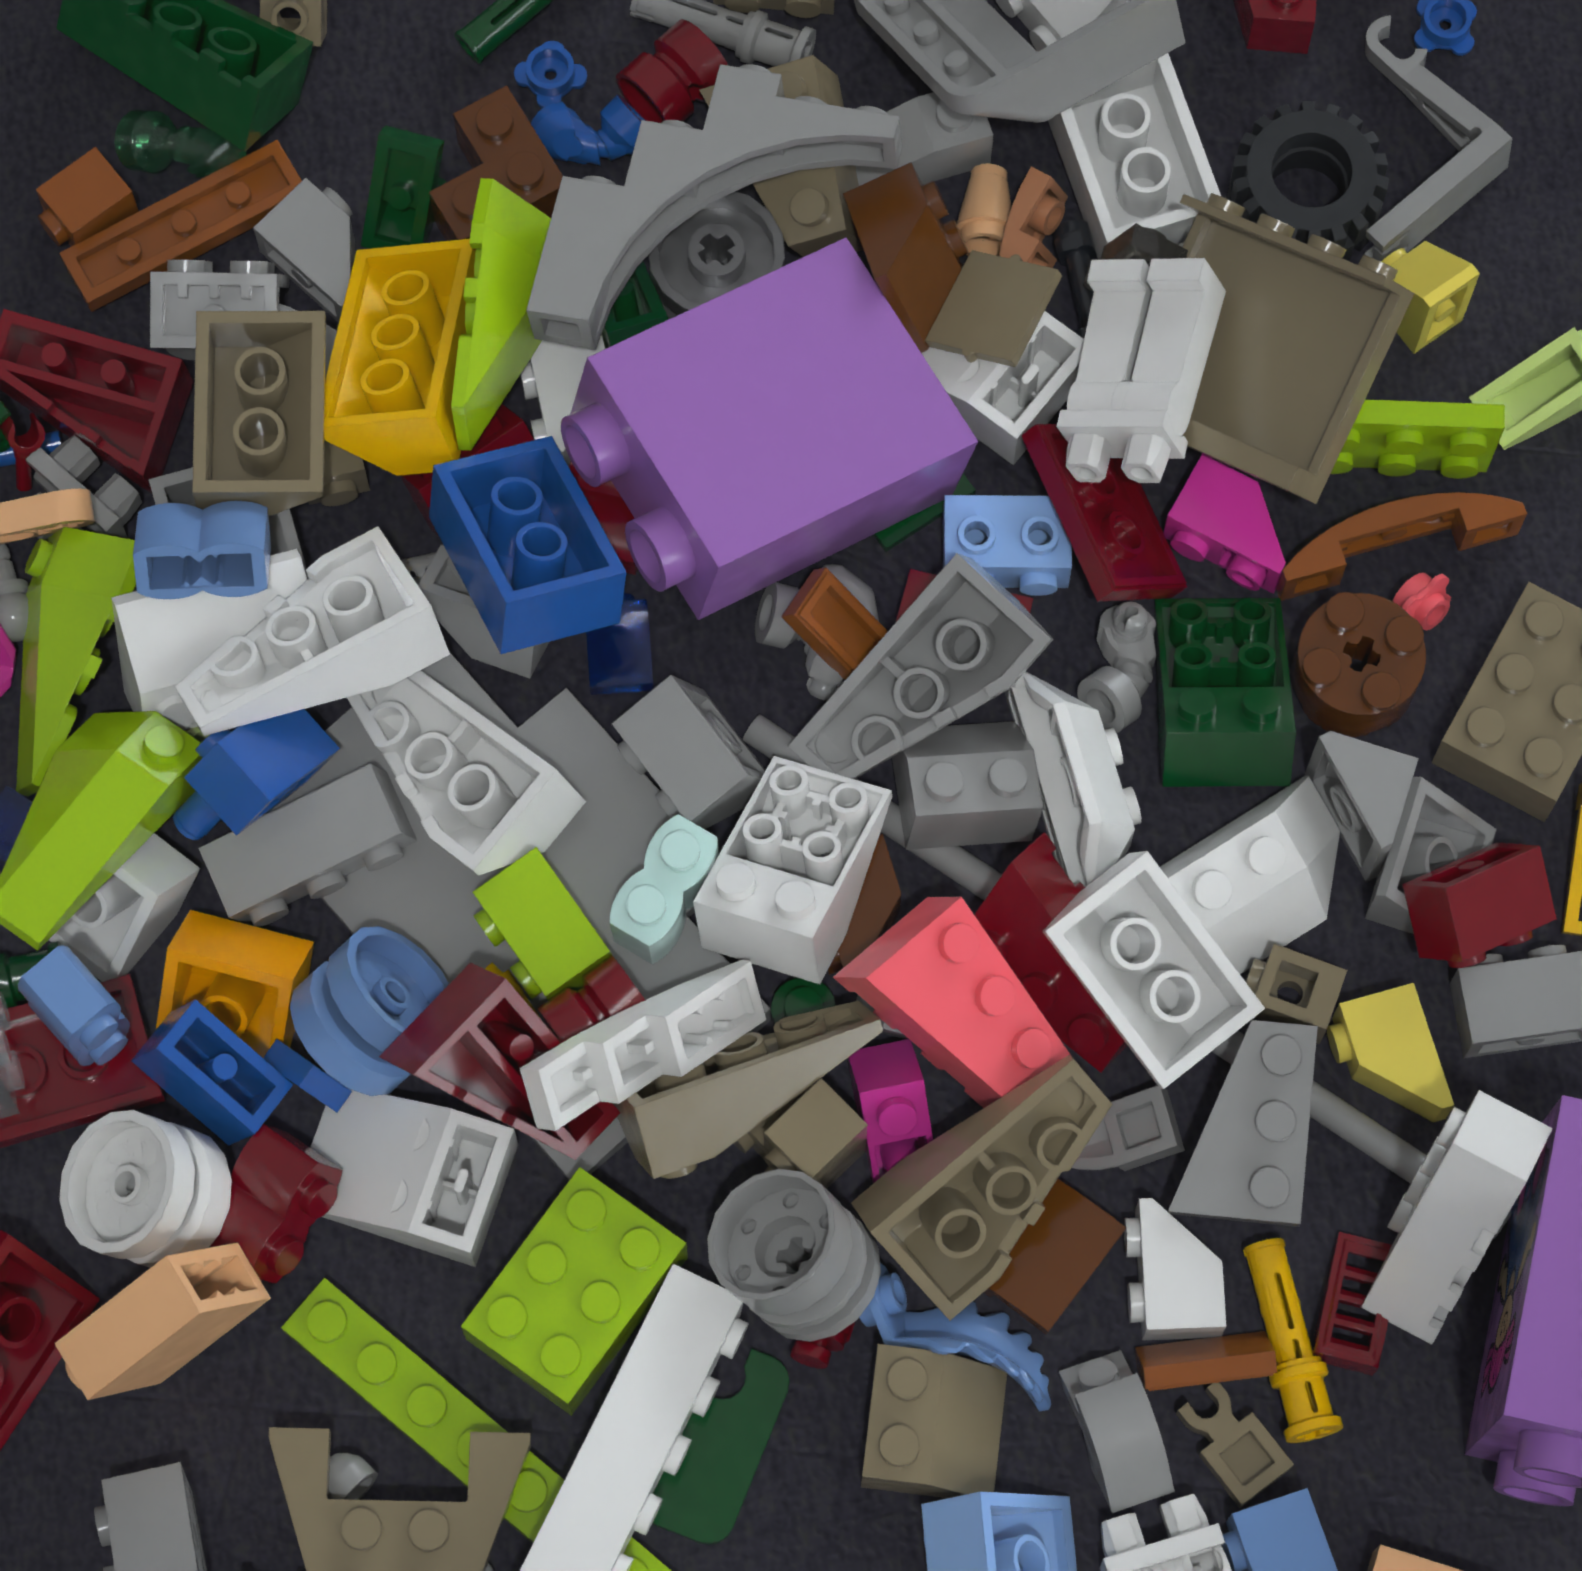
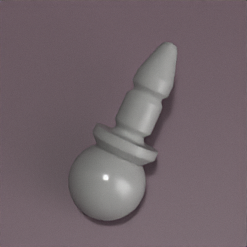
M1 544L0 624L12 642L23 641L28 623V598L26 592L29 585L26 580L16 577L13 562L10 561L9 548L6 544Z

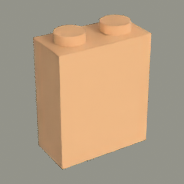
M238 1243L167 1255L54 1344L66 1363V1372L70 1380L82 1390L87 1400L161 1384L270 1300L271 1297Z

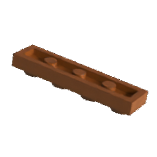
M277 139L59 254L88 308L93 312L150 282V272H167V260H192L252 229L302 180Z

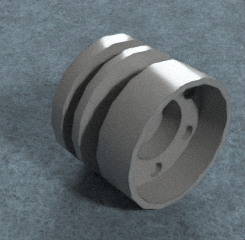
M776 1169L754 1175L736 1187L716 1211L707 1238L709 1264L720 1284L738 1300L746 1304L768 1326L789 1339L811 1342L835 1336L854 1323L874 1298L881 1274L879 1248L868 1228L857 1220L850 1211L842 1207L841 1203L822 1184L800 1171Z

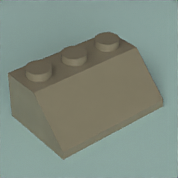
M196 311L192 487L196 507L203 510L221 502L248 501L266 506L269 517L323 497L325 311Z

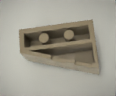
M814 55L768 68L772 73L782 75L785 98L795 99L799 96H811L824 101L828 105L844 107L838 75ZM715 85L699 90L708 106L710 105ZM845 165L798 170L752 183L765 207L770 211L780 228L788 247L802 257L846 237L856 252L864 250L843 193L859 186L855 166Z

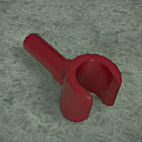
M32 412L29 417L31 427L24 435L15 436V426L10 416L0 426L2 434L13 448L16 464V488L19 491H29L32 488L31 466L27 463L26 458L32 452L39 449L45 440L44 428Z

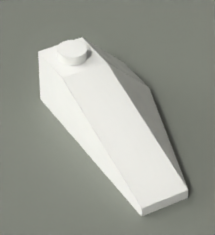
M378 526L318 558L306 569L309 579L286 599L277 595L263 608L266 617L244 637H230L175 686L180 698L203 736L394 685L450 655L431 604Z

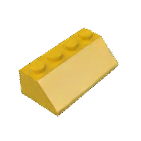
M470 239L356 251L325 378V441L396 476L433 473V465L460 459L461 450H458L451 402L458 340L461 334H466V302L463 297L465 278H474L476 249L471 248Z

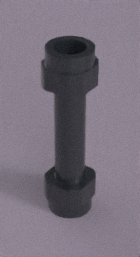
M1070 220L1059 224L1053 232L1054 244L1061 265L1068 268L1081 328L1075 333L1084 339L1094 293L1087 279L1091 260L1097 256L1088 222L1084 220Z

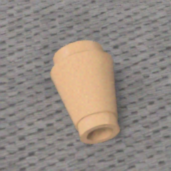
M990 163L980 164L971 170L970 180L957 220V226L969 251L966 254L968 256L971 250L996 256L1000 255L1004 229L1012 206L1007 182V171L999 165Z

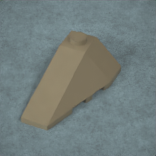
M1069 1054L899 1161L851 1204L870 1233L950 1321L1001 1278L1012 1261L1009 1253L1027 1225L1034 1226L1045 1210L1042 1202L1060 1174L1072 1168L1111 1108L1112 1103Z

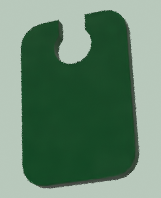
M751 1349L744 1366L746 1379L741 1391L732 1398H713L704 1417L692 1413L682 1433L683 1436L692 1439L685 1458L675 1476L665 1471L663 1472L653 1492L654 1495L662 1498L663 1501L652 1525L705 1545L720 1543L729 1536L737 1521L788 1394L789 1376L786 1368L780 1361Z

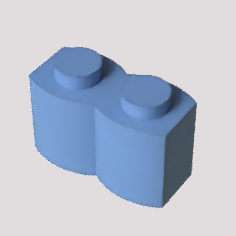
M226 501L211 505L203 510L182 503H163L142 509L138 512L133 549L137 593L155 599H180L195 595L201 591L223 597H243L267 589L271 552L268 508L254 502Z
M57 946L21 976L18 990L27 999L29 1007L80 1065L88 1066L94 1062L97 1065H103L114 1058L127 1044L128 1039L125 1036L128 1033L130 1022L121 1013L120 1005L68 946Z

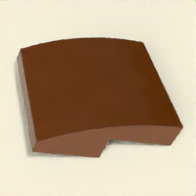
M1057 1179L1042 1202L1045 1210L1034 1226L1027 1225L1009 1253L1012 1261L1001 1278L983 1292L990 1298L993 1295L1045 1335L1050 1331L1126 1230L1123 1224L1059 1179Z

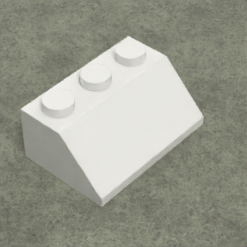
M293 549L271 555L268 588L253 595L223 597L201 591L195 595L180 599H155L134 591L112 597L123 688L132 711H156L182 730L198 727L180 698L175 686L230 637H244L266 617L263 608L277 595L286 599L307 580L298 550Z
M1148 851L1133 852L1123 857L1081 890L1042 931L1160 1089H1165L1265 1009Z

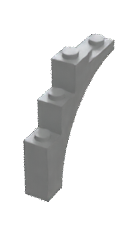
M720 64L703 130L694 129L691 125L678 120H665L661 123L642 120L624 186L616 185L611 180L600 176H586L583 179L562 177L526 309L534 339L596 349L611 307L637 266L672 230L708 204L755 182L805 169L845 165L897 169L902 151L899 116L889 115L884 110L873 106H860L852 109L828 105L824 101L811 96H799L795 99L785 98L781 74L772 73L764 67L753 64H746L740 67Z

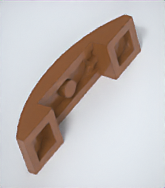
M1435 493L1391 501L1349 517L1312 540L1284 567L1276 591L1278 597L1283 601L1340 585L1347 565L1345 558L1451 529L1458 551L1518 535L1527 512L1523 502L1479 493Z

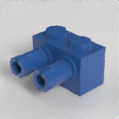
M305 709L239 726L232 732L228 729L210 734L195 749L202 759L184 777L195 789V792L174 813V824L178 831L186 838L199 840L206 836L222 819L237 836L304 786L340 748Z

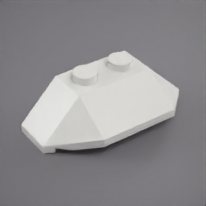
M1025 672L1010 689L1005 691L1013 721H1015L1034 749L1043 802L1041 815L1047 835L1056 847L1053 851L1054 858L1074 885L1081 882L1086 887L1125 857L1131 846L1135 831L1134 825L1141 824L1139 804L1131 786L1122 789L1116 766L1123 764L1120 742L1113 727L1104 730L1099 710Z
M1304 776L1163 864L1160 868L1238 973L1241 974L1251 968L1254 958L1261 961L1267 958L1273 944L1284 947L1327 920L1340 829L1310 777Z

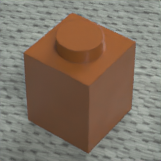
M96 147L36 189L44 210L37 218L44 230L58 246H61L66 241L73 246L139 212L132 190Z

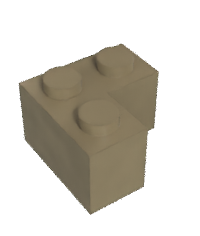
M821 1078L733 1144L743 1153L753 1148L768 1164L764 1173L776 1169L800 1171L827 1189L865 1153L868 1124Z

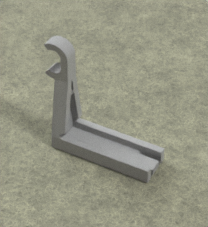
M1391 15L1381 17L1369 26L1365 42L1366 57L1409 98L1459 153L1366 230V237L1374 246L1366 251L1364 255L1382 261L1389 254L1400 248H1404L1406 252H1409L1507 169L1512 144V137L1496 122L1425 68L1427 49H1415L1411 57L1399 59L1380 43L1381 40L1389 38Z

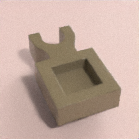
M1219 1382L1212 1383L1206 1388L1205 1392L1216 1404V1415L1207 1419L1201 1418L1195 1414L1188 1402L1177 1410L1176 1415L1186 1428L1194 1433L1201 1434L1211 1443L1198 1456L1237 1506L1241 1508L1288 1472L1294 1464L1253 1412L1238 1422L1232 1414L1228 1393Z

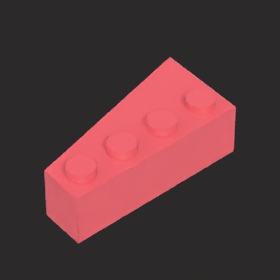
M962 897L925 898L833 976L849 992L857 993L875 1009L873 1013L890 1028L898 1029L922 1050L921 1054L936 1068L945 1070L965 1087L964 1092L983 1108L1070 1054Z

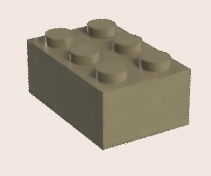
M1528 582L1442 739L1432 763L1545 822L1582 755V609Z

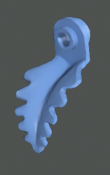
M880 1263L881 1274L874 1298L859 1318L866 1327L877 1325L884 1345L931 1350L933 1353L942 1355L956 1354L972 1357L990 1364L1011 1376L1027 1392L1039 1412L1050 1409L1051 1400L1047 1389L1049 1379L1040 1372L1044 1362L1043 1356L1038 1352L1028 1350V1347L1032 1344V1338L1028 1333L1024 1331L1014 1334L1008 1333L1010 1318L1006 1313L997 1312L980 1316L975 1302L970 1303L950 1321L938 1307L923 1312H906L907 1297L902 1280L897 1273H889L887 1268Z

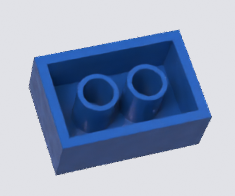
M552 436L433 465L429 518L500 654L620 623L626 570Z

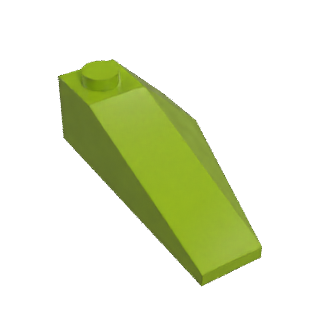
M63 527L48 537L47 541L40 538L29 556L25 573L33 577L26 592L28 598V623L23 638L17 793L28 797L38 791L55 751L67 739L77 715V707L69 704L73 693L79 696L84 692L91 678H95L103 660L99 657L100 649L96 648L95 645L98 638L104 637L112 623L115 622L112 597L133 592L136 579L133 561L135 540Z

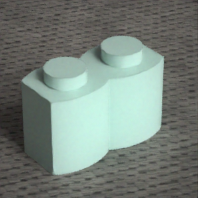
M679 814L670 818L657 830L648 845L644 859V869L635 873L624 883L613 901L610 912V927L615 943L651 964L658 962L672 950L682 934L686 920V910L694 906L693 901L719 856L717 836Z

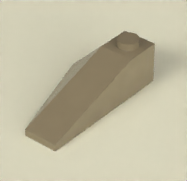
M860 1001L789 1016L775 1023L773 1027L774 1033L762 1035L756 1032H748L682 1077L661 1075L621 1103H613L620 1111L617 1118L635 1159L653 1179L659 1177L666 1179L678 1178L693 1172L698 1166L697 1163L719 1155L882 1033L881 1020Z

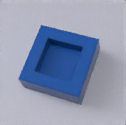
M278 1039L275 1040L263 1057L284 1077L336 1113H338L352 1093L347 1087Z

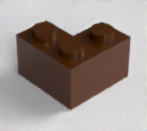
M506 85L453 113L458 145L473 169L429 192L434 222L445 240L470 239L471 224L481 178L496 180L551 218L563 175L508 86Z

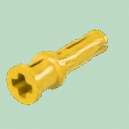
M1273 1238L1246 1246L1243 1253L1248 1261L1266 1332L1276 1354L1277 1373H1274V1376H1269L1271 1388L1279 1390L1289 1427L1284 1430L1285 1440L1287 1443L1307 1442L1343 1429V1422L1340 1416L1333 1415L1324 1382V1377L1329 1373L1327 1364L1322 1361L1321 1357L1313 1355L1300 1300L1284 1247L1286 1245L1284 1239Z

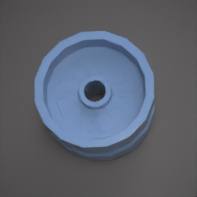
M380 926L361 927L329 957V961L321 964L293 990L290 1011L295 1031L305 1049L328 1075L351 1090L369 1096L387 1095L411 1074L383 1060L379 1056L430 1005L449 983L441 969L420 947L403 935Z

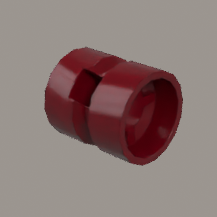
M681 19L654 42L656 51L654 55L642 52L616 74V83L626 101L646 121L661 123L665 120H678L684 122L694 113V100L702 103L706 102L699 90L715 85L720 64L728 66L725 58L710 38L691 22Z
M610 955L583 975V988L579 991L566 987L537 1009L560 1041L564 1042L601 1021L646 1000L614 956Z

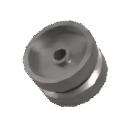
M733 192L705 206L672 230L649 254L650 278L666 311L668 320L785 266L783 235L769 210L749 195Z

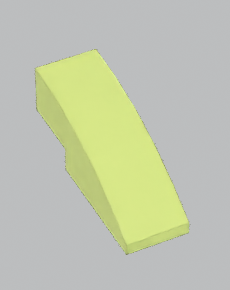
M1573 327L1469 397L1472 403L1505 405V429L1499 441L1504 450L1535 436L1582 410V329L1577 332L1575 327Z

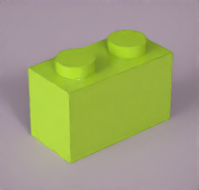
M537 847L472 892L483 907L473 917L495 947L505 940L508 942L519 958V961L509 968L531 999L543 992L549 1000L566 987L578 991L583 987V975L612 955Z

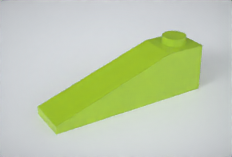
M489 178L480 179L471 224L469 243L471 248L476 249L474 278H465L463 297L466 302V334H461L458 340L451 402L458 450H472L542 342V340L534 339L526 309L551 218L496 180Z
M156 711L94 713L53 755L0 875V924L38 951L195 792V789L184 777L202 759L195 751L201 742Z

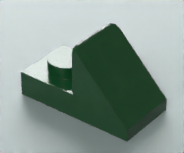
M387 125L380 131L363 228L362 247L372 249L428 242L434 224L429 192L446 183L445 179L439 177L444 140Z

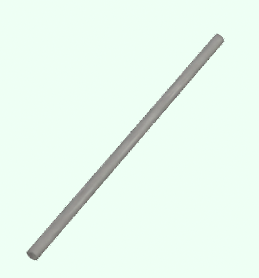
M761 714L753 720L743 737L744 742L771 760L773 756L807 765L788 747L795 738L793 735ZM891 801L881 833L905 848L900 808ZM960 846L907 849L982 900L986 899L1003 875ZM1237 1031L1211 1052L1232 1065L1245 1035ZM1313 1080L1310 1117L1411 1184L1427 1155ZM1509 1211L1507 1217L1505 1218L1497 1234L1494 1235L1493 1239L1497 1237V1235L1499 1234V1232L1511 1216L1512 1211Z

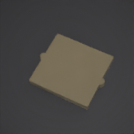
M971 250L925 341L931 348L964 355L970 363L975 362L977 359L1016 367L1062 275L1058 269L1023 262L1017 254L1012 255L1010 258Z

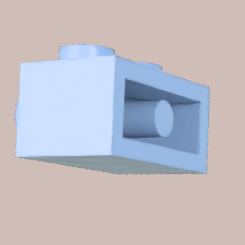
M944 496L943 568L958 553L972 558L1004 588H1020L1021 593L1033 596L1049 595L1055 593L1057 588H1068L1072 569V545L1049 496Z

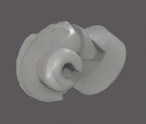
M775 582L766 587L759 603L755 622L756 641L760 644L784 649L793 641L801 640L805 644L804 652L807 655L805 667L808 676H810L806 684L807 689L812 696L828 701L843 684L844 679L781 617L799 592V588Z
M1123 602L1120 605H1115L1106 609L1101 615L1097 642L1102 655L1112 667L1104 666L1082 680L1077 690L1078 700L1099 710L1104 730L1113 727L1116 733H1119L1140 717L1142 710L1140 698L1149 687L1148 683H1151L1153 679L1152 667L1156 658L1153 634L1156 622L1142 605L1135 602Z

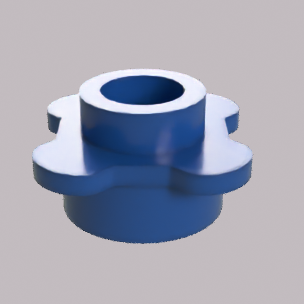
M1419 0L1416 12L1421 17L1420 29L1414 35L1416 47L1418 49H1427V52H1431L1436 48L1451 50L1457 56L1468 54L1474 46V38L1470 34V26L1477 14L1475 5L1470 0ZM1446 21L1450 23L1451 28L1444 30L1440 27V23Z
M547 41L535 48L527 57L526 62H520L516 66L514 77L519 86L528 87L537 96V104L540 108H543L549 104L561 102L562 98L572 89L583 88L587 82V71L583 65L574 64L571 54L560 42ZM549 71L557 74L552 80L545 77V74Z

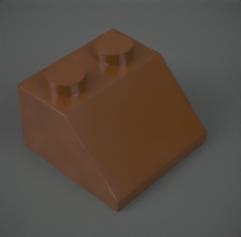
M912 162L847 191L843 195L874 279L922 353L929 349L925 339L963 268L959 257L968 254L969 251L955 220L952 219L946 223H943L941 218L949 215L936 183L932 180L923 185Z

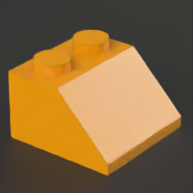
M190 910L167 947L156 1029L170 1012L196 999L262 1058L276 1039L290 1048L295 1032L290 1011L293 990L309 976L314 942Z

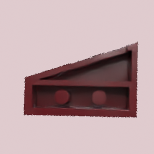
M1044 832L1010 863L974 915L1059 1039L1101 1073L1128 1045L1042 932L1069 902L1085 888L1081 882L1074 885L1051 854L1056 847Z
M471 962L379 1056L383 1060L574 1160L620 1114V1111L613 1103L600 1101L556 1131L536 1128L520 1068L561 1044V1042L506 978Z

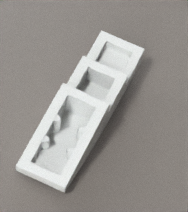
M739 960L646 999V1001L633 1005L567 1039L522 1066L520 1072L536 1128L556 1131L600 1101L619 1104L661 1075L682 1077L763 1023L766 1017L751 961Z

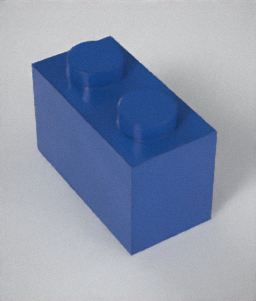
M196 999L170 1012L131 1060L228 1146L254 1135L293 1086L289 1080Z

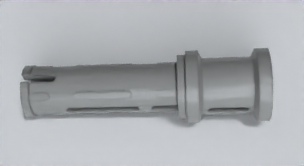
M632 0L630 6V16L669 27V29L679 20H687L698 27L713 43L734 50L735 56L746 64H752L756 60L775 67L811 56L816 40L815 29L805 26L800 31L768 20V13L760 10L756 12L750 11L746 15L704 0Z

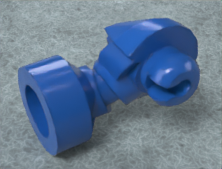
M617 94L600 111L601 128L598 131H595L590 125L583 123L577 113L568 108L563 101L549 104L540 109L532 119L531 125L552 159L569 160L581 164L591 163L601 166L600 158H608L610 161H613L626 154H633L641 121L645 119L625 99Z

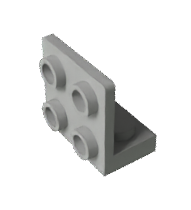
M167 260V272H150V348H196V311H279V288H289V276L275 274V263H269L268 261H230V273H213V262Z

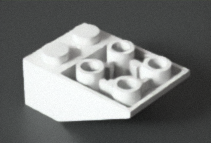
M1044 311L1016 367L977 359L975 362L970 363L964 355L931 347L927 351L922 352V355L975 437L1014 465L1027 449L1021 435L1036 424H1048L1067 401L1070 387L1076 382L1084 339Z
M773 756L693 901L702 948L739 960H748L752 964L820 984L847 934L892 799V790Z
M351 1090L352 1093L338 1113L325 1106L310 1148L343 1171L337 1187L336 1201L332 1208L322 1217L476 1267L518 1147L514 1128L452 1108L391 1095L369 1096Z

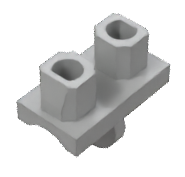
M75 435L55 448L49 455L42 448H39L26 458L27 463L36 471L34 475L35 481L47 492L66 489H86L81 483L101 465L93 451ZM115 473L94 495L91 493L95 522L86 527L95 533L128 539L123 526L131 519L141 505L142 500L138 491L123 477ZM54 533L38 536L37 538H42L47 541L48 537H50Z

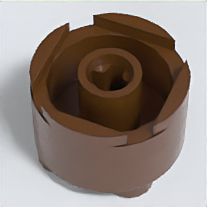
M1349 592L1338 593L1331 597L1306 622L1291 664L1290 678L1292 686L1308 718L1328 732L1332 731L1349 737L1365 736L1369 732L1380 730L1386 726L1389 727L1397 722L1409 708L1425 670L1426 648L1423 628L1402 607L1384 597ZM1353 659L1365 663L1362 672L1350 668Z

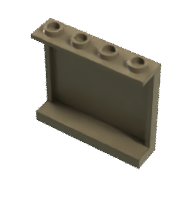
M1211 193L1207 203L1183 194L1180 203L1198 214L1177 258H1205L1226 290L1191 418L1186 432L1182 436H1185L1188 441L1187 447L1316 504L1415 293L1393 281L1398 270L1379 260L1362 255L1359 264H1354L1342 259L1346 252L1345 248L1325 238L1311 234L1307 244L1292 238L1295 228L1271 216L1261 213L1257 223L1242 218L1245 211L1244 207L1224 197Z

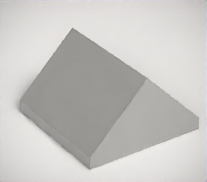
M1329 731L1318 737L1305 774L1312 780L1340 829L1341 839L1365 882H1368L1378 876L1393 844L1419 758Z
M1413 777L1393 844L1377 876L1365 919L1414 934L1402 884L1492 845L1496 828L1423 777Z

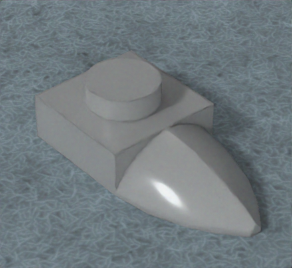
M1155 1086L1112 1101L1111 1108L1072 1168L1078 1170H1104L1119 1167L1123 1171H1127L1185 1151L1168 1090Z

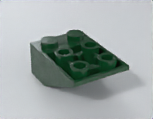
M1281 598L1155 599L1158 739L1162 787L1290 786L1296 728Z

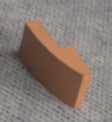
M1032 166L1023 180L1011 207L1004 229L999 256L1010 258L1012 255L1017 254L1023 262L1053 268L1057 259L1044 246L1042 241L1046 235L1052 234L1061 223L1068 196L1051 176Z

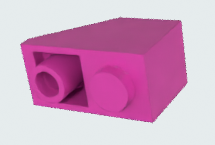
M1202 453L1167 516L1163 532L1166 539L1171 541L1170 545L1182 556L1197 562L1207 559L1226 569L1227 576L1238 585L1254 591L1259 590L1261 587L1274 594L1286 562L1259 482Z
M910 1039L862 1048L848 1057L857 1114L868 1124L865 1151L873 1184L899 1161L933 1140L924 1079Z

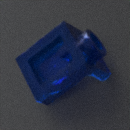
M624 593L620 623L586 632L591 695L652 691L654 689L647 600H635L633 595Z

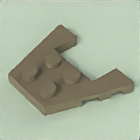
M269 1427V1441L306 1571H485L501 1523L506 1516L513 1497V1491L521 1469L529 1454L531 1433L470 1432L468 1500L466 1502L328 1499L331 1451L330 1429Z

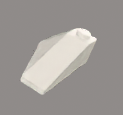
M421 670L394 685L347 697L374 745L381 751L396 776L395 780L402 792L410 800L422 820L420 822L428 836L438 846L478 876L514 863L535 847L538 848L540 853L545 852L586 803L557 769Z

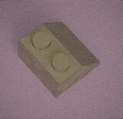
M878 1344L861 1487L942 1498H952L976 1492H994L1007 1373L996 1367L953 1354L942 1355L933 1353L931 1350Z

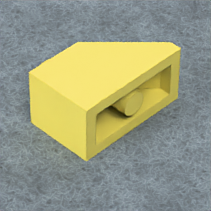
M1424 241L1408 253L1404 248L1397 249L1381 261L1398 270L1393 281L1415 293L1396 332L1413 354L1463 321L1480 275L1472 263L1427 241Z
M1414 983L1339 1003L1332 1017L1334 1025L1327 1027L1330 1048L1338 1064L1346 1062L1351 1078L1356 1082L1431 1122L1446 1119L1454 1107V1102Z

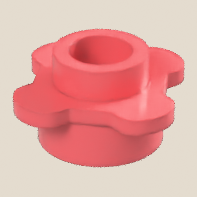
M1418 573L1401 586L1393 602L1416 619L1423 630H1430L1437 626L1449 611L1451 596L1446 593L1449 578L1444 574H1439L1432 579L1426 573Z

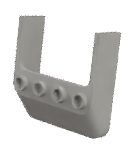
M854 0L857 13L951 110L965 115L1035 123L1045 122L1186 43L1176 0H1130L1038 52L986 0Z

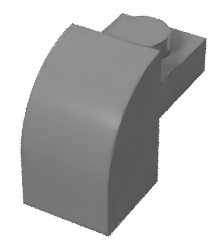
M1119 1350L1060 1370L1059 1374L1063 1391L1083 1431L1092 1472L1111 1512L1114 1513L1175 1492L1165 1447L1149 1399L1138 1374H1132L1122 1351Z

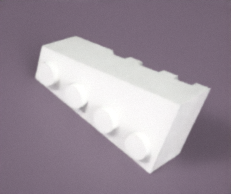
M1480 1090L1467 1112L1454 1107L1387 1226L1389 1229L1397 1232L1398 1235L1361 1308L1375 1315L1379 1313L1383 1318L1389 1320L1388 1322L1433 1344L1449 1311L1453 1310L1472 1272H1475L1494 1235L1497 1234L1525 1186L1553 1128Z

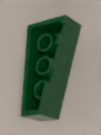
M62 0L56 28L244 152L298 105L313 46V41L282 27L272 25L271 22L223 0Z

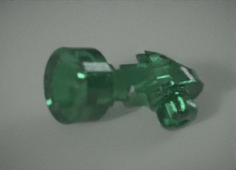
M132 110L120 120L115 133L117 156L120 162L132 171L157 173L164 170L174 158L175 161L189 164L190 166L187 171L197 174L195 178L206 177L247 156L246 151H242L210 129L182 126L177 130L170 118L159 111Z

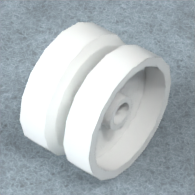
M135 1110L110 1112L90 1124L73 1144L61 1173L59 1201L65 1225L80 1245L100 1254L118 1259H128L134 1263L151 1268L167 1255L209 1248L220 1234L230 1209L232 1179L225 1154L211 1137L191 1128L172 1122H165Z

